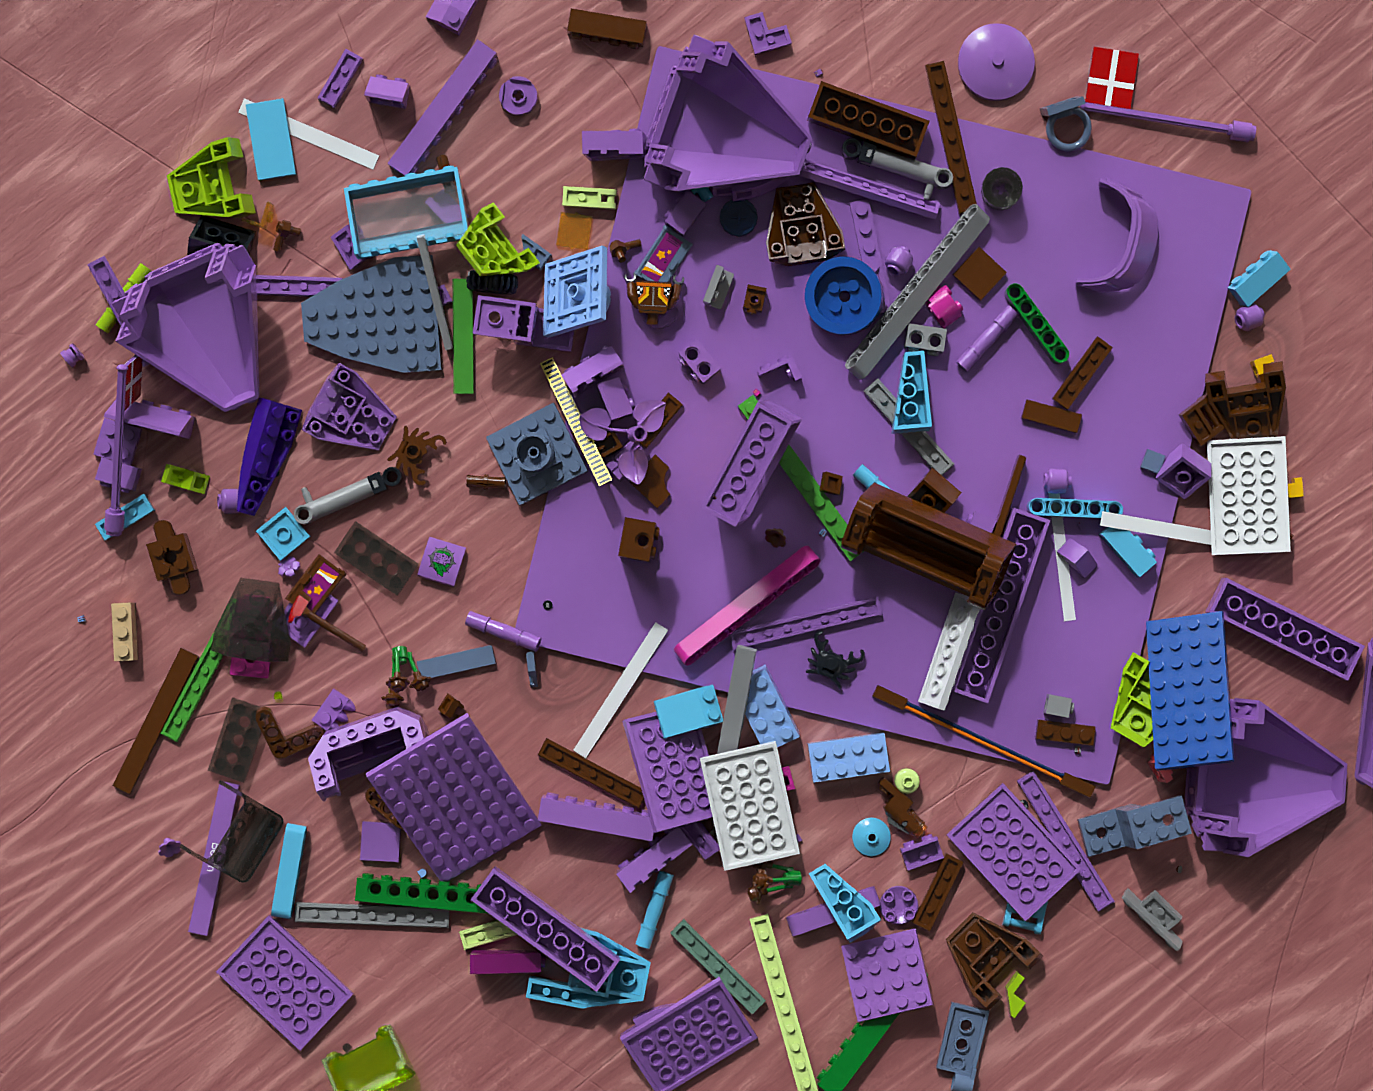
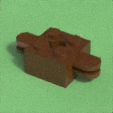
M159 520L153 526L157 541L146 544L157 581L169 579L171 589L175 594H185L190 590L187 573L198 570L187 533L175 535L172 524L169 521Z

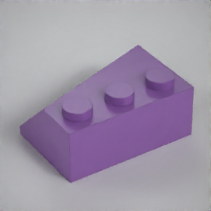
M612 346L600 348L596 351L598 354L593 357L587 356L580 361L581 364L575 367L571 366L564 371L562 377L575 397L624 367Z

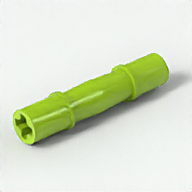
M140 263L123 287L124 292L135 284L143 283L146 280L145 276L152 270ZM111 307L106 308V311L96 323V326L106 333H109L118 321Z

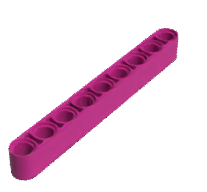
M807 545L800 548L675 646L674 652L684 665L693 664L813 571L820 564L821 560L810 546Z

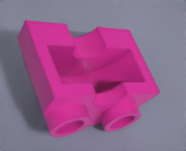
M939 285L925 302V305L935 316L940 326L945 329L962 316L961 311L964 309L958 301L954 302L951 297L952 292L946 285L943 287Z

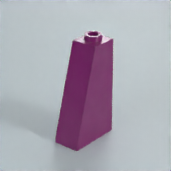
M473 950L470 954V974L541 972L542 967H545L546 956L542 955L540 950Z

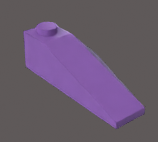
M435 0L426 18L460 36L479 0Z

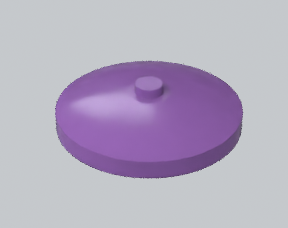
M988 24L976 29L965 39L958 55V71L964 85L974 95L990 101L1006 100L1020 93L1029 83L1035 66L1034 52L1028 39L1017 29L1005 24Z

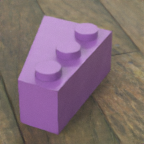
M629 129V131H582V152L589 161L645 158L646 134L640 131V129Z

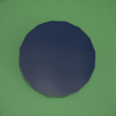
M731 199L721 209V226L731 236H746L756 227L758 219L757 210L748 200L733 201Z

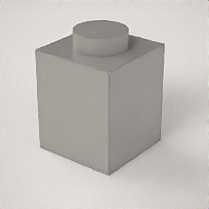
M1047 694L1043 713L1069 718V714H1072L1074 710L1072 699Z

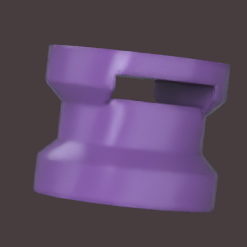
M73 343L69 345V349L60 352L72 368L76 365L77 361L85 358Z

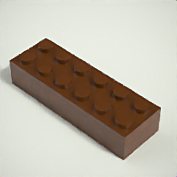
M823 81L819 85L807 118L808 122L857 140L877 145L879 148L914 160L917 157L930 122L924 118Z

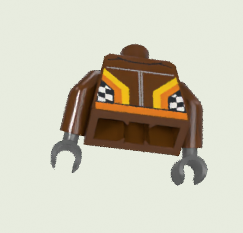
M633 273L634 278L631 280L625 274L627 297L635 309H639V313H647L646 324L658 325V314H666V311L672 310L679 300L684 277H682L681 282L675 280L676 275L673 276L672 282L637 280L635 273Z

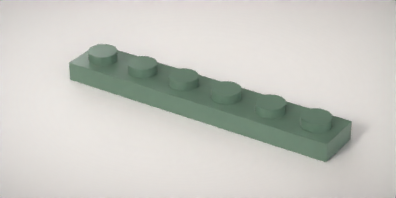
M685 919L670 932L715 978L720 977L728 991L751 1014L766 1001Z

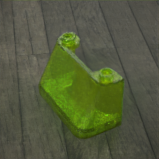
M391 1025L381 1026L375 1034V1039L344 1055L335 1051L327 1054L326 1058L322 1059L333 1091H387L416 1074Z

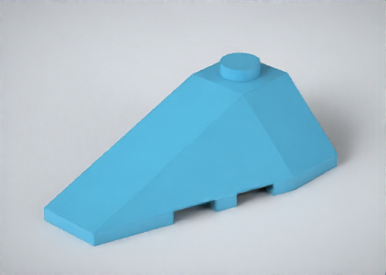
M826 864L809 873L849 943L865 935L881 921L872 904Z

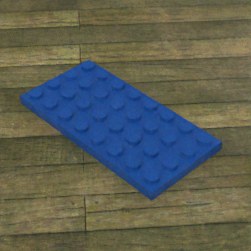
M1218 611L1146 621L1148 661H1150L1149 679L1155 769L1162 771L1234 762L1224 613Z

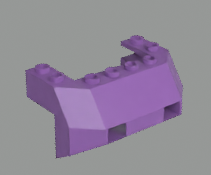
M397 706L326 731L308 758L316 792L321 800L326 801V798L335 795L341 796L338 781L374 769L376 766L429 736L428 728L422 717Z

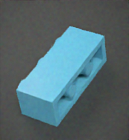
M1266 251L1256 263L1246 268L1244 274L1234 278L1228 289L1240 305L1249 307L1291 269L1278 252Z
M1106 527L1099 534L1136 578H1140L1157 563L1154 559L1156 557L1149 548L1146 550L1141 545L1143 541L1137 534L1133 535L1128 530Z

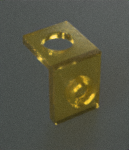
M267 201L261 223L242 218L241 221L266 229L268 222H272L274 216L272 209L274 205Z

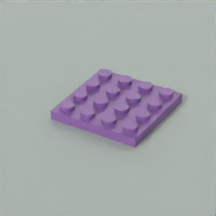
M917 929L841 946L858 1022L934 1005Z

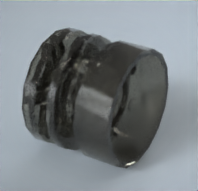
M999 167L993 169L986 175L981 186L983 201L994 210L1003 211L1010 209L1017 203L1022 194L1023 185L1021 178L1010 168ZM1001 185L1006 190L1002 195L998 194L999 190L996 189V187L1000 188Z

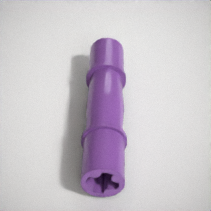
M1008 305L996 319H993V323L979 336L972 346L968 347L956 363L964 371L968 372L982 358L981 355L994 344L1003 331H1007V328L1017 319L1019 314Z
M472 611L468 613L465 621L466 626L482 631L484 634L487 632L500 639L516 643V646H522L537 652L541 644L542 638L528 633L523 629L520 631L507 624L491 620V617H486Z

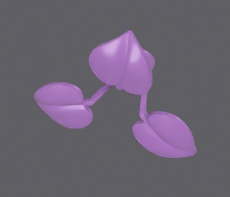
M646 400L637 404L633 411V417L638 423L637 426L629 429L609 428L608 426L611 423L610 415L602 408H593L581 414L579 417L580 426L587 437L596 441L605 439L607 431L627 433L628 439L634 442V444L630 448V452H624L620 455L618 469L625 478L635 484H640L647 471L648 458L643 450L634 451V449L639 445V441L646 439L647 432H654L660 428L664 418L666 403L659 400Z

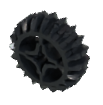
M471 270L466 278L467 288L477 292L512 295L516 293L518 288V277L508 273L479 276L475 270Z

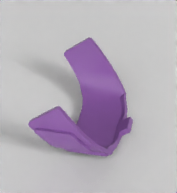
M1100 178L1098 186L1123 194L1132 210L1129 238L1124 256L1118 267L1099 278L1076 279L1075 286L1096 292H1116L1133 287L1134 284H1137L1145 276L1156 248L1158 218L1154 208L1142 199L1141 194L1109 178L1106 180Z

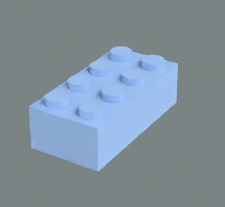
M766 664L753 670L745 715L759 743L764 744L776 741L778 748L800 737V733Z
M883 732L807 743L813 782L890 772L885 733Z

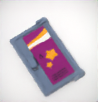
M664 225L663 230L634 273L646 281L669 282L693 244L673 232V229L669 228V226Z

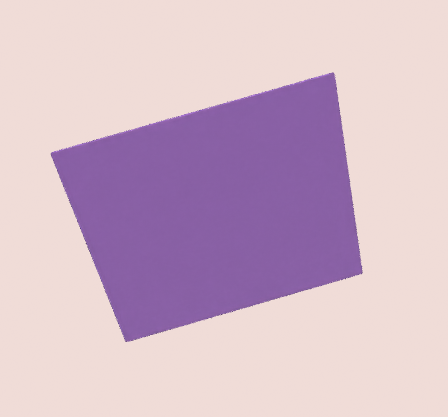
M659 46L656 50L637 129L646 134V139L670 70L673 65L678 66L679 56L682 51ZM753 69L812 137V147L809 153L806 154V160L924 197L926 183L871 165L869 167L857 163L859 157L854 160L844 158L841 152L842 146L847 139L852 137L807 121L819 88L818 84ZM864 96L929 120V125L915 160L948 169L936 113ZM958 119L976 202L990 217V220L940 283V286L946 285L950 289L954 302L958 301L964 309L961 311L962 316L945 328L947 333L944 352L942 354L939 353L938 356L927 355V351H924L932 427L926 433L954 463L942 476L962 492L945 513L965 522L968 515L973 514L975 511L996 520L1018 455L1026 457V461L1010 510L1011 508H1016L1028 512L1027 503L1034 498H1049L1047 489L1043 487L1044 473H1047L1051 468L1065 469L1068 472V476H1072L1071 488H1067L1065 494H1060V499L1117 501L1123 506L1122 515L1172 523L1179 495L1156 480L1157 473L1143 469L1140 466L1147 449L1165 455V462L1169 454L1180 444L1184 443L1188 447L1191 446L1192 435L1179 414L1195 403L1199 397L1203 396L1205 374L1209 371L1251 190L1082 148L1075 151H1062L1054 147L1049 140ZM854 145L846 147L849 153L853 154L857 151ZM645 158L630 159L607 250V286L611 291V302L606 312V320L589 325L581 360L587 356L593 357L598 354L596 351L604 346H612L624 367L599 383L618 377L620 381L624 380L629 390L625 392L628 399L632 398L635 407L640 402L646 400L661 401L668 392L683 404L647 449L639 443L649 455L648 461L656 454L669 466L664 482L670 496L657 509L629 483L630 480L625 481L623 479L620 482L607 466L606 468L612 480L599 486L571 433L573 431L566 419L565 425L588 472L548 492L515 628L520 631L523 629L528 633L541 637L540 647L627 667L656 622L668 631L642 670L643 672L704 687L713 685L716 690L729 692L736 650L733 651L730 636L726 637L701 658L688 666L684 665L674 652L675 646L800 548L808 545L821 560L820 564L737 630L877 596L879 597L883 615L822 629L824 632L819 635V640L821 642L826 639L829 640L825 646V651L832 649L834 653L842 654L844 660L848 659L850 651L854 652L853 656L855 658L860 657L861 649L865 652V658L862 662L848 665L847 668H856L854 672L843 673V675L850 678L849 680L837 678L842 685L841 689L830 679L819 674L806 673L807 669H816L807 659L811 658L816 661L811 653V648L813 647L816 653H819L814 642V635L818 631L751 646L750 648L757 649L753 670L766 664L787 707L1020 763L907 709L901 710L873 697L875 688L879 685L907 698L914 705L1060 773L1066 772L1074 777L1109 784L1121 737L1120 733L1111 729V723L1122 672L1133 652L1139 656L1141 654L1146 633V621H1149L1168 537L1130 531L1133 535L1137 534L1143 541L1141 545L1146 550L1149 548L1156 557L1154 559L1157 562L1140 578H1136L1099 536L1106 528L1105 526H1100L1101 519L1063 517L1066 541L1071 538L1086 548L1098 564L1085 578L1069 565L1076 620L1064 621L1051 516H1040L1050 520L989 702L985 703L953 691L950 693L949 702L945 710L918 702L955 592H959L865 551L852 561H849L779 463L749 519L737 527L701 508L748 421L738 408V405L750 396H755L753 393L755 389L761 392L759 397L755 396L758 402L770 400L803 418L789 445L819 486L821 485L823 472L827 471L843 476L840 495L825 494L847 525L859 497L867 490L863 484L852 476L862 464L878 476V479L890 489L908 496L921 479L931 470V467L901 433L891 434L893 424L863 392L876 379H879L892 395L897 398L902 358L904 353L908 352V348H904L907 326L864 379L859 380L846 369V361L883 314H880L867 329L852 335L834 334L821 328L814 322L806 308L805 288L812 272L825 261L789 267L769 261L766 240L776 188L763 195L746 199L756 208L758 219L753 231L742 237L731 236L724 231L720 223L721 209L725 203L733 199L732 195L713 196L705 202V209L683 237L693 245L674 273L677 282H681L682 277H684L680 298L677 301L678 315L669 327L655 329L648 326L642 319L639 309H635L627 297L625 274H627V278L630 280L634 278L633 273L638 269L663 230V226L666 225L665 214L670 208L674 209L678 203L675 201L682 192L685 194L687 190H667L664 187L645 181L644 175L647 168H644ZM941 174L938 176L939 182L946 183L948 181L945 175ZM788 176V180L777 188L814 182L842 229L845 250L832 258L852 257L861 261L850 202L868 198L839 188H833L830 185L818 183L805 177ZM1100 178L1105 180L1109 178L1141 194L1142 199L1154 208L1158 218L1156 248L1145 276L1137 284H1134L1133 287L1116 292H1096L1075 286L1076 279L1099 278L1118 267L1124 256L1129 238L1132 210L1123 194L1099 187ZM952 183L944 190L937 189L934 186L929 199L940 202L936 219L926 218L920 214L907 212L904 209L869 199L890 304L895 301L963 215L958 214ZM710 186L709 189H710L711 193L713 194L712 186ZM640 239L641 247L626 251L625 262L620 263L618 258L611 256L610 244L613 241L619 240L625 243ZM904 246L910 250L913 262L907 273L896 276L887 271L885 259L892 248ZM978 247L983 249L1007 272L981 301L953 276L955 271ZM716 265L722 266L724 270L734 274L721 309L703 303ZM636 276L637 280L646 281L645 279H641L640 277ZM1013 283L1020 284L1069 351V358L1064 363H1053L1018 316L1007 328V331H1003L994 344L981 355L982 358L968 372L964 371L956 363L968 347L972 346L979 336L993 323V319H996L1008 305L1011 307L1004 293L1007 287ZM748 284L767 288L762 313L758 312L757 315L746 313V309H743ZM1015 288L1010 289V296L1017 298L1019 296L1018 290ZM843 291L840 294L841 301L847 302L850 299L848 291ZM753 296L751 302L757 303L758 298ZM925 304L909 322L910 324L942 328ZM1022 304L1021 311L1023 313H1029V305ZM1034 319L1032 321L1033 327L1040 329L1041 321ZM917 334L911 335L912 343L919 344L921 341L920 336ZM1044 335V342L1052 344L1053 338L1050 335ZM1097 336L1113 347L1068 409V411L1082 414L1077 433L1021 418L1026 399L1066 410L1052 400V397ZM937 337L930 338V344L933 347H938L940 344ZM695 339H698L721 368L718 373L704 384L701 381L697 383L691 376L692 370L689 367L685 368L678 360L680 358L679 352ZM690 350L687 353L689 360H695L698 357L697 352L694 350ZM1056 350L1055 357L1058 360H1062L1064 353L1061 350ZM788 355L789 358L794 357L802 379L794 382L793 378L789 379L785 370L788 368L787 365L762 376H758L757 372L761 371L759 367L768 363L771 366L777 364V359ZM702 365L699 368V372L702 375H707L710 372V368L707 365ZM597 384L576 397L572 393V398L580 414L593 408H602L608 412ZM630 415L616 422L611 420L610 424L612 428L629 429L637 426L638 421L634 419L633 415ZM615 432L623 447L630 442L627 433ZM617 452L602 459L604 464L609 459H611ZM1033 502L1032 510L1034 512L1041 510L1039 502ZM1076 503L1070 506L1071 512L1074 514L1079 512V506ZM1092 504L1089 508L1092 514L1096 515L1099 509L1096 504ZM1111 505L1109 512L1117 514L1118 509L1115 505ZM625 517L655 522L660 532L658 540H654L653 546L656 547L655 559L645 562L618 556ZM1079 522L1081 523V527H1082V529H1083V530H1081V531H1080L1079 527L1077 526V524H1079ZM773 528L782 529L786 536V545L784 547L779 546L778 548L773 547L771 543L765 540V531ZM823 528L827 531L824 537L819 534ZM642 536L638 540L640 546H646L649 542V538L646 536ZM546 600L551 601L553 604L549 610L543 607V603ZM1047 694L1072 699L1074 710L1072 714H1069V718L1043 713ZM1037 719L1095 726L1094 745L1035 739ZM1076 746H1081V753H1074Z

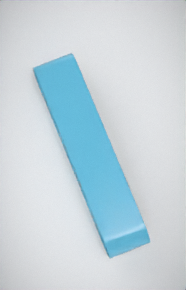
M1034 498L1027 503V511L1037 516L1101 519L1102 511L1109 512L1111 505H1115L1118 509L1117 514L1122 515L1123 506L1117 501ZM1035 501L1041 505L1039 512L1032 510V504ZM1054 502L1060 505L1058 513H1054L1051 510V505ZM1073 503L1079 506L1077 514L1072 513L1070 510V506ZM1092 504L1098 506L1099 510L1096 515L1090 512L1089 508Z
M287 823L271 916L291 919L307 826Z

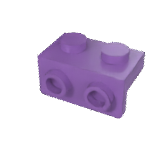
M932 834L921 837L922 841L914 843V840L903 843L900 851L907 870L944 858L937 836L933 837Z

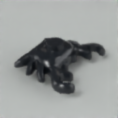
M820 630L814 635V642L819 653L817 654L815 649L811 648V653L816 661L811 658L807 659L816 669H807L806 673L819 674L830 679L841 689L842 685L837 678L849 680L850 678L843 675V673L854 672L856 668H847L848 665L862 662L865 658V652L861 649L860 657L855 658L853 656L854 652L850 651L848 659L844 660L842 654H836L832 649L825 651V646L829 640L826 639L823 642L819 640V635L824 632Z

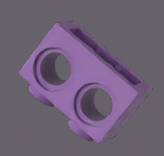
M695 339L679 352L680 358L678 360L685 368L689 367L692 370L691 376L697 383L701 381L704 384L721 370L720 366L698 339ZM690 350H694L697 352L698 357L695 360H689L687 353ZM702 365H707L710 368V372L707 375H702L699 372V368Z

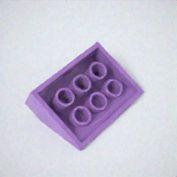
M116 400L105 412V418L115 421ZM142 400V403L134 402L124 412V423L187 439L191 437L195 417L190 415V411L180 409L179 412L172 411L170 406L161 404L159 408L153 406L154 402Z

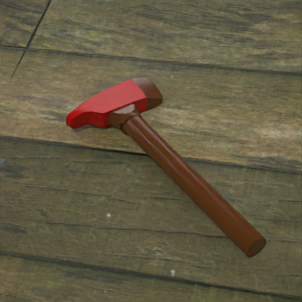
M302 590L298 593L291 608L288 623H292L294 618L300 616L308 618L361 652L364 651L366 648L365 644L311 612L306 607L311 597Z

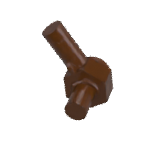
M278 221L276 232L279 235L276 237L273 250L280 252L283 240L289 234L299 236L301 229L291 226L290 221Z
M637 239L624 243L615 240L610 244L611 256L618 258V261L623 263L626 261V251L641 247V241Z

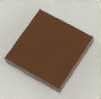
M978 247L955 271L953 276L981 301L1007 272L983 249Z

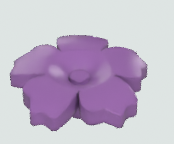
M289 556L287 560L283 559L278 564L280 566L278 574L282 577L286 575L292 578L295 576L294 571H298L301 567L300 562H297L294 556Z

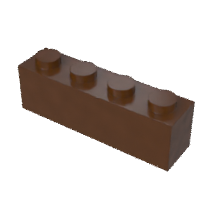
M571 8L567 33L573 39L582 40V37L590 38V41L595 43H601L602 40L608 41V44L613 46L626 44L628 48L638 49L644 45L647 21Z

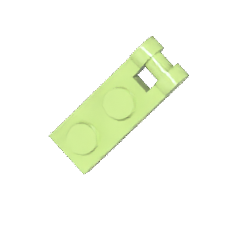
M563 186L562 206L616 210V203L614 202L617 190ZM602 195L607 196V202H601Z

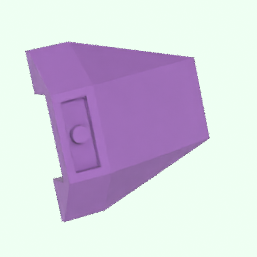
M338 363L325 380L310 407L302 431L319 440L379 450L397 416L357 372Z

